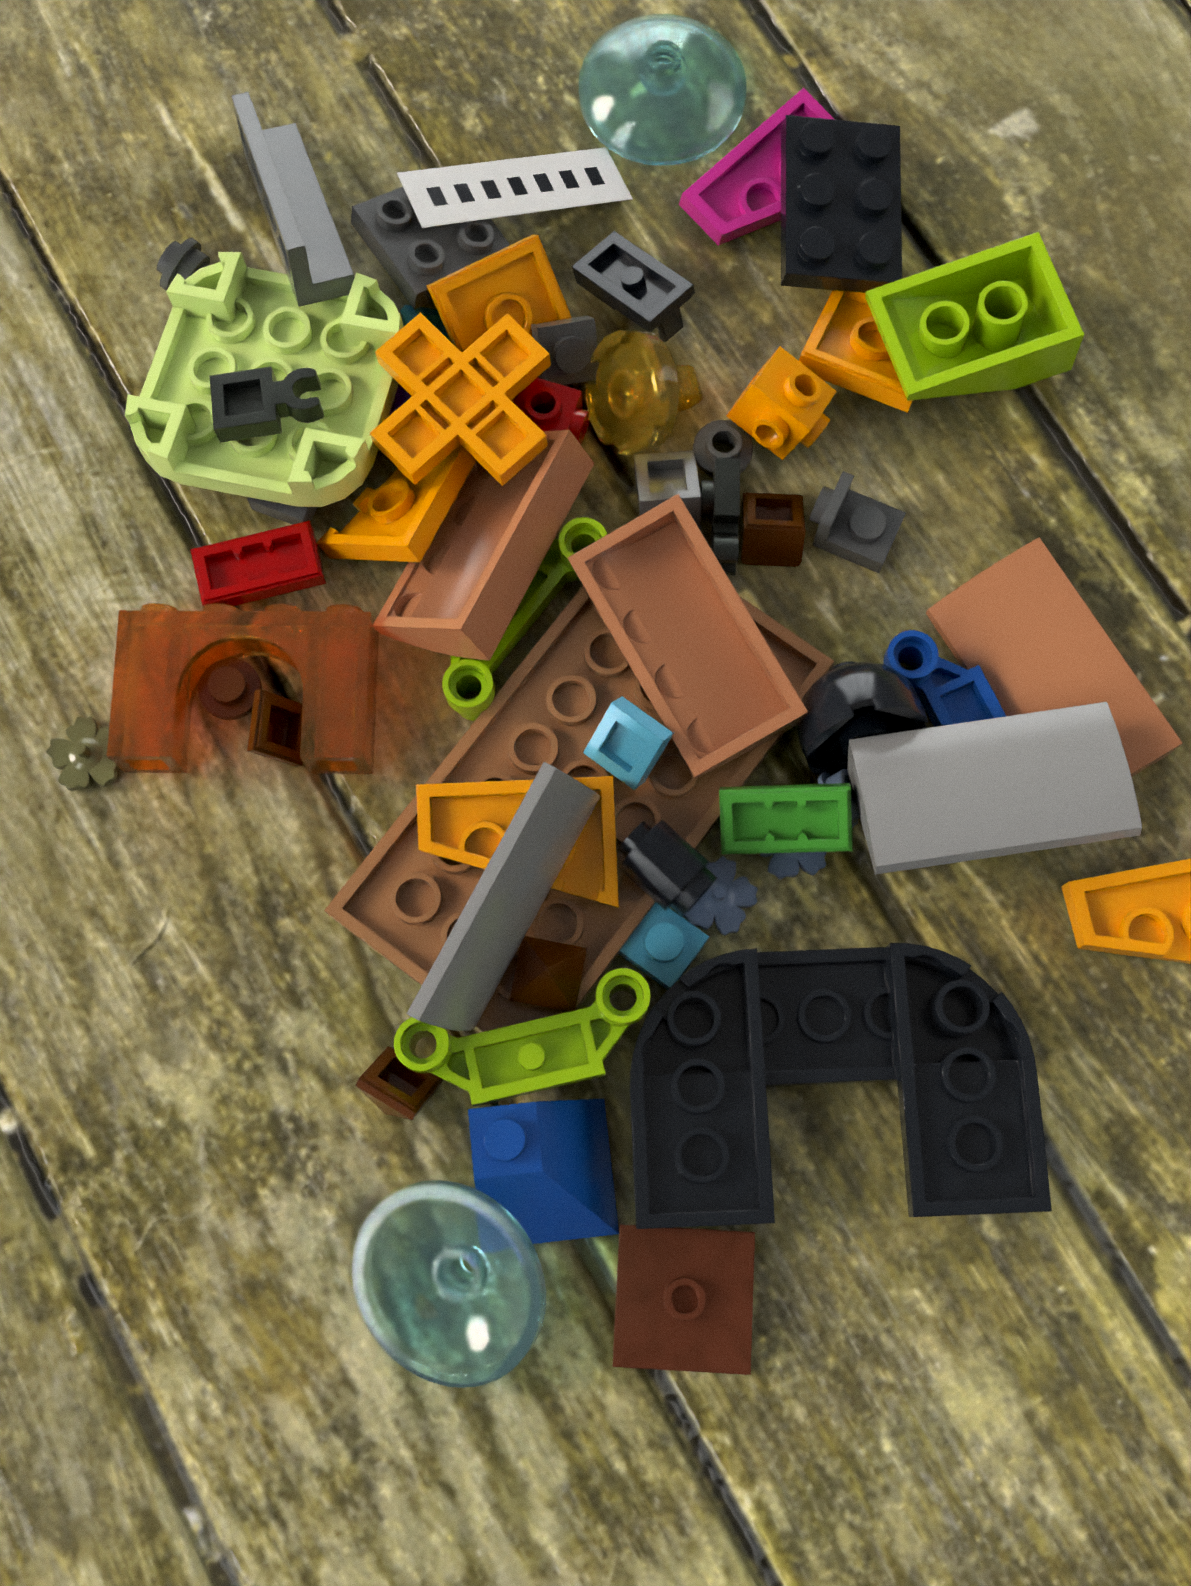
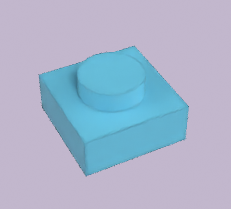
M621 696L610 704L583 753L635 790L646 781L674 733Z
M655 903L621 948L619 955L668 990L685 973L707 943L709 936L669 908L665 911L660 905Z

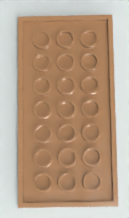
M584 586L580 588L494 696L491 705L478 716L425 783L535 779L543 762L556 767L572 778L613 776L619 908L550 889L525 935L587 948L575 1010L579 1008L618 956L621 948L656 903L619 869L621 863L626 858L618 851L624 840L643 821L653 828L658 822L664 820L697 850L720 819V787L745 786L783 735L782 733L742 756L697 778H694L671 738L646 781L635 790L586 756L583 752L608 707L621 696L663 726L664 724ZM740 597L802 701L803 696L810 687L833 667L835 661ZM415 796L324 911L422 986L480 880L484 869L418 850L417 796ZM520 946L476 1025V1028L481 1032L566 1013L509 1001Z

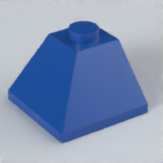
M605 1099L536 1101L468 1109L474 1182L485 1249L619 1234Z

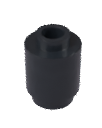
M664 820L658 822L653 828L643 821L630 833L618 849L626 857L619 869L665 911L672 907L682 917L717 880V877L706 868L709 861Z

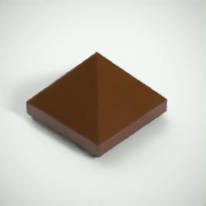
M262 689L255 690L247 751L295 767L303 766L310 706Z
M525 936L520 945L509 1001L562 1012L574 1011L587 948Z
M388 1046L359 1077L355 1086L386 1115L413 1120L439 1089L443 1079L431 1073H418L408 1069L399 1061L395 1050Z

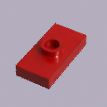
M310 520L190 549L202 606L207 613L326 584L315 532Z

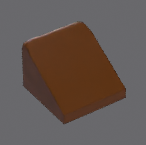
M743 493L741 527L742 563L763 566H799L802 562L806 533L803 496L798 494Z

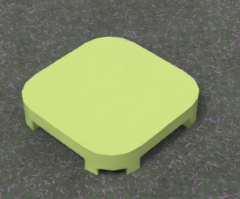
M218 252L220 262L200 268L186 280L177 273L166 291L173 307L140 396L129 394L127 396L125 417L130 424L135 443L146 462L160 476L179 484L291 506L323 507L348 497L364 483L374 465L378 448L374 445L370 432L389 417L399 385L379 365L375 354L378 348L404 327L401 314L398 312L395 303L380 290L376 279L356 272L349 295L298 307L287 274L249 268L246 266L241 252ZM271 366L276 380L281 381L289 373L300 368L316 370L321 383V390L306 392L299 398L318 397L324 412L322 419L305 423L297 421L291 416L280 418L281 434L220 443L213 427L210 389L211 375Z

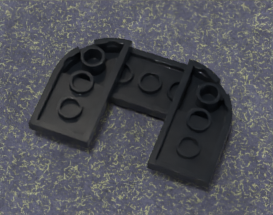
M889 943L886 947L757 952V948L738 950L706 960L679 977L678 981L652 1007L642 1025L633 1051L629 1093L636 1229L775 1223L766 1087L897 1081L909 1217L1052 1211L1037 1068L1032 1045L1021 1018L1003 992L997 993L984 979L969 969L972 965L942 950L923 945Z

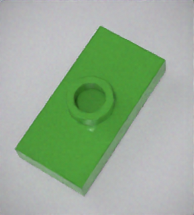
M850 783L720 787L721 854L853 851Z

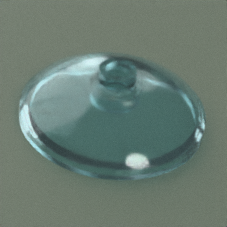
M643 15L614 26L593 44L580 70V108L586 124L602 144L616 154L643 164L676 165L690 162L709 154L724 143L733 133L741 119L745 106L747 90L745 70L733 46L712 27L681 15Z
M445 1180L422 1181L401 1188L384 1199L373 1209L362 1225L356 1239L352 1260V1279L357 1304L367 1327L376 1341L403 1368L435 1384L458 1388L476 1387L503 1377L514 1369L529 1353L538 1338L544 1321L546 1309L545 1278L538 1254L527 1233L515 1217L496 1200L475 1188L461 1183ZM462 1258L471 1265L474 1273L465 1268Z

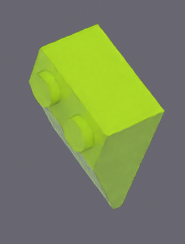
M1039 232L868 290L865 294L866 301L907 401L1012 390L1070 371L1084 337V332Z

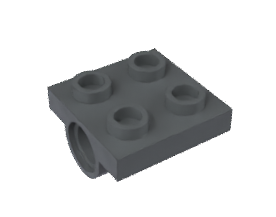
M403 187L352 206L351 224L414 310L433 302L426 285L510 246L491 219L422 228Z

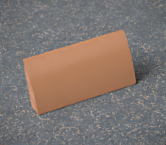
M570 430L544 431L547 435L548 446L503 486L478 461L475 462L458 493L457 499L450 507L421 562H408L372 625L380 634L437 653L490 661L595 464Z
M679 494L568 557L571 566L662 723L674 733L671 738L694 778L702 776L797 726L800 720L808 714L800 697Z
M1040 537L985 569L927 610L926 615L961 667L968 670L977 665L980 666L1006 716L1107 702L1121 738L1131 777L1167 757L1183 744Z

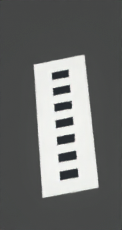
M606 147L397 173L422 228L633 199Z

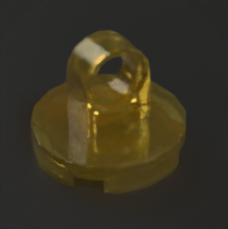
M618 330L605 336L593 352L590 362L600 363L596 372V384H586V401L588 411L590 412L589 419L598 439L604 445L614 444L620 450L618 454L625 456L640 455L659 449L671 435L678 413L692 408L703 400V392L695 368L691 365H675L667 346L654 333L642 330Z

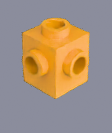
M779 346L752 378L726 416L750 434L760 445L769 449L783 460L799 442L806 448H809L830 422V418L823 411L837 391Z

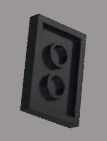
M786 115L781 128V286L866 293L868 290L902 279L900 126Z

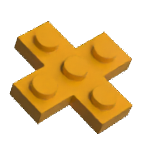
M421 312L375 351L379 365L412 397L372 430L370 435L374 445L414 485L461 445L503 486L548 446L547 435L511 400L551 366L550 353L508 313L463 352L452 344Z

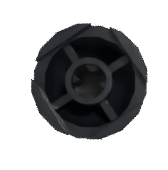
M848 661L833 666L806 692L802 698V703L807 709L808 714L797 725L799 743L812 773L820 776V774L827 772L832 776L848 767L849 739L927 728L925 722H928L923 705L911 682L898 671L884 664Z

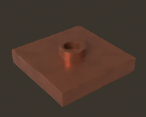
M619 1224L612 1366L751 1375L755 1232L677 1227L636 1229V1225Z

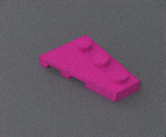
M804 87L682 193L679 206L718 246L781 220V128L786 115L834 119Z

